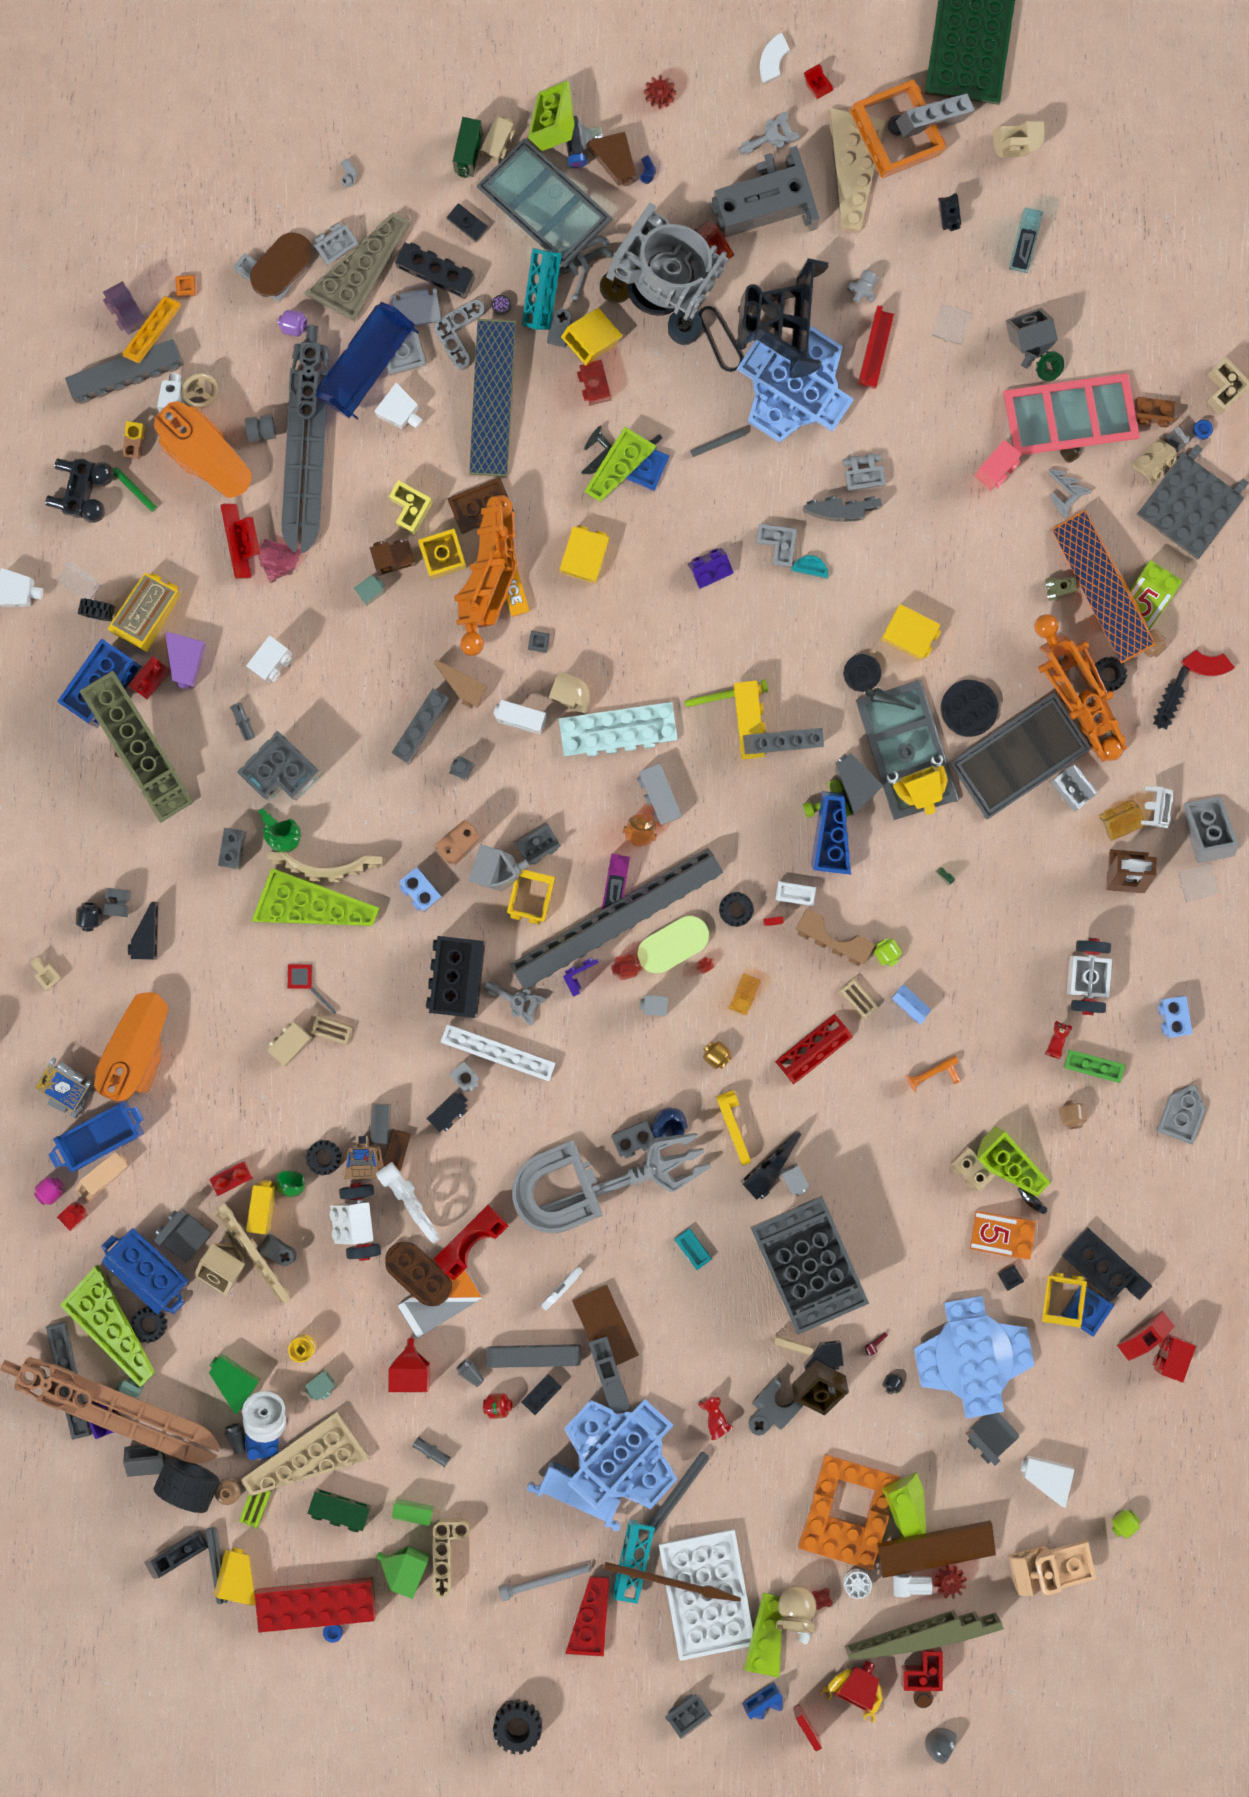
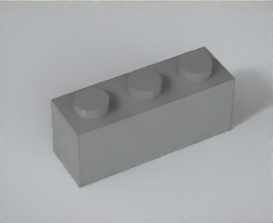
M659 763L640 771L637 781L640 788H645L647 794L644 797L647 805H652L654 812L651 814L655 823L659 822L660 826L682 818L661 764Z

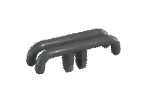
M596 236L583 250L598 243L608 246L609 240L605 236ZM606 247L598 248L584 256L580 252L566 267H560L558 277L572 271L574 276L579 275L577 267L582 266L587 271L589 270L587 262L601 255L612 258L614 253Z

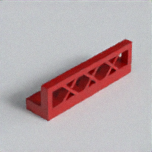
M877 305L858 380V385L875 389L878 384L894 318V313L882 311L883 306Z
M834 1014L777 1059L775 1063L794 1085L852 1039L853 1036ZM836 1021L839 1026L834 1030H829V1026ZM823 1035L821 1041L814 1042L815 1037ZM808 1047L806 1053L799 1054L800 1049ZM788 1059H793L792 1064L787 1068L782 1065Z

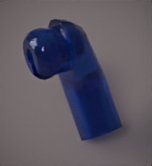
M647 155L641 159L645 170L640 175V180L644 184L651 183L656 174V168L650 156Z

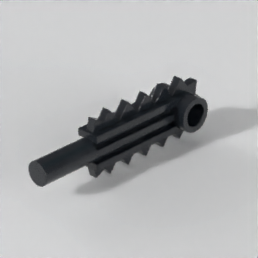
M1181 667L1175 683H1168V688H1165L1167 694L1162 695L1164 701L1159 702L1161 708H1157L1158 715L1153 716L1155 720L1153 724L1157 725L1158 730L1161 728L1167 730L1168 726L1172 725L1170 719L1175 718L1173 712L1178 711L1176 705L1181 704L1179 698L1184 697L1183 693L1185 690L1181 686L1188 672L1187 668Z

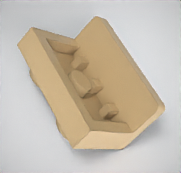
M1158 437L1132 466L1147 477L1149 483L1153 485L1176 463L1178 455L1174 447Z

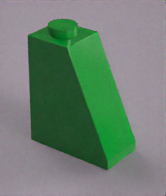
M223 1354L219 1358L215 1356L209 1365L212 1368L209 1374L233 1412L238 1414L261 1379Z

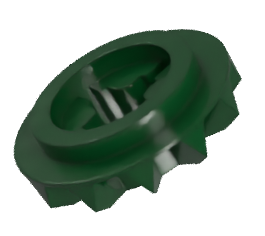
M1047 351L1046 354L1040 355L1041 358L1036 362L1037 368L1035 369L1038 377L1043 381H1053L1058 378L1064 369L1062 355L1056 351ZM1047 362L1051 363L1053 370L1047 368Z

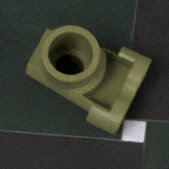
M1051 577L1045 579L1049 601L1057 600L1059 596L1070 595L1077 591L1075 577L1061 579ZM1067 582L1068 586L1064 589V585Z

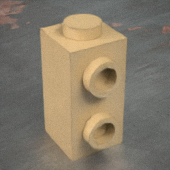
M504 116L501 118L495 117L480 150L482 157L498 164L501 158H505L508 148H506L508 142H512L516 134L514 124L509 118Z

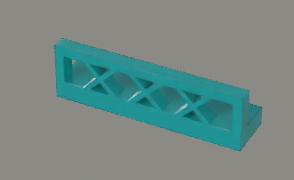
M532 248L521 325L536 330H550L562 253ZM538 254H541V255H542V260H541V264H540V265L538 264V261H537V260H538ZM536 274H538L539 281L537 284L535 283ZM534 293L536 295L535 303H533L532 301V295ZM531 312L533 314L532 323L529 322V315Z
M629 1519L619 1565L629 1568L637 1566L639 1570L645 1572L655 1530L654 1526L639 1524L636 1520ZM639 1529L649 1530L648 1537L641 1542L638 1538ZM642 1547L644 1555L636 1561L633 1556L634 1551ZM617 1573L612 1596L618 1601L638 1604L643 1579L635 1578L632 1580L628 1575ZM631 1585L635 1588L634 1598L624 1596L626 1589Z

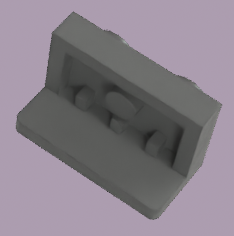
M547 822L514 841L529 865L538 863L547 854L555 853L561 846Z
M697 1694L688 1695L684 1698L683 1704L679 1707H672L667 1712L668 1715L665 1716V1719L670 1722L680 1739H683L713 1716L702 1698Z

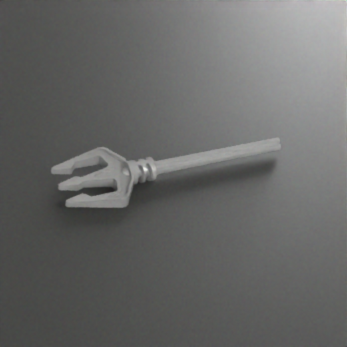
M690 1133L652 1139L649 1143L646 1162L643 1163V1167L636 1165V1170L631 1167L626 1174L597 1184L600 1190L594 1192L595 1196L598 1197L629 1184L638 1186V1181L645 1183V1178L648 1181L654 1180L655 1183L670 1192L677 1191L711 1167L710 1163L694 1165L692 1172L672 1178L668 1173L669 1171L687 1160H694L704 1153V1149H690L684 1154L666 1157L660 1156V1150L679 1142L687 1145L698 1138V1134ZM583 1190L539 1206V1208L546 1212H557L586 1200Z

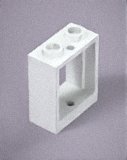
M501 700L500 704L496 703L493 713L499 723L539 735L542 734L547 718L544 712Z

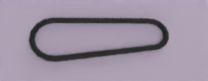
M705 306L700 310L699 316L702 320V326L713 349V352L716 356V359L723 370L728 372L736 371L738 366L733 369H727L722 365L717 354V351L714 347V344L711 340V337L708 333V330L705 326V323L702 319V312L705 309L713 310L715 315L717 316L719 322L721 323L723 329L725 330L732 345L734 346L736 352L739 355L740 361L738 366L743 360L742 355L739 349L735 346V342L733 341L731 335L729 334L726 326L724 325L716 309L712 306Z

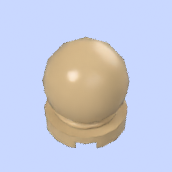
M793 1586L786 1589L778 1602L779 1613L782 1619L777 1620L776 1629L782 1630L783 1626V1629H789L788 1631L814 1633L815 1624L810 1622L816 1611V1600L813 1594L807 1588L801 1586Z

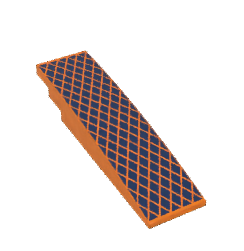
M1086 509L1052 528L1083 593L1121 664L1157 645L1148 630V625L1140 612L1137 602Z

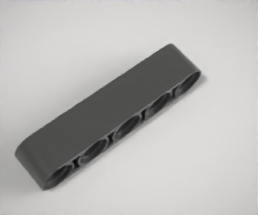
M578 1344L486 1347V1366L489 1368L581 1365V1345Z

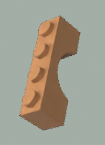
M805 909L795 930L799 931L797 935L807 940L809 937L816 940L814 944L824 949L828 946L833 949V954L841 958L843 955L849 957V962L856 966L860 964L865 965L875 946L874 943L858 935L848 942L833 940L824 929V917L809 909Z

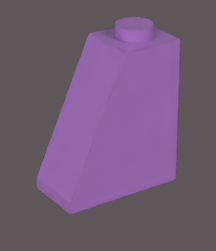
M166 632L172 680L178 683L177 687L186 690L189 687L194 688L206 643Z

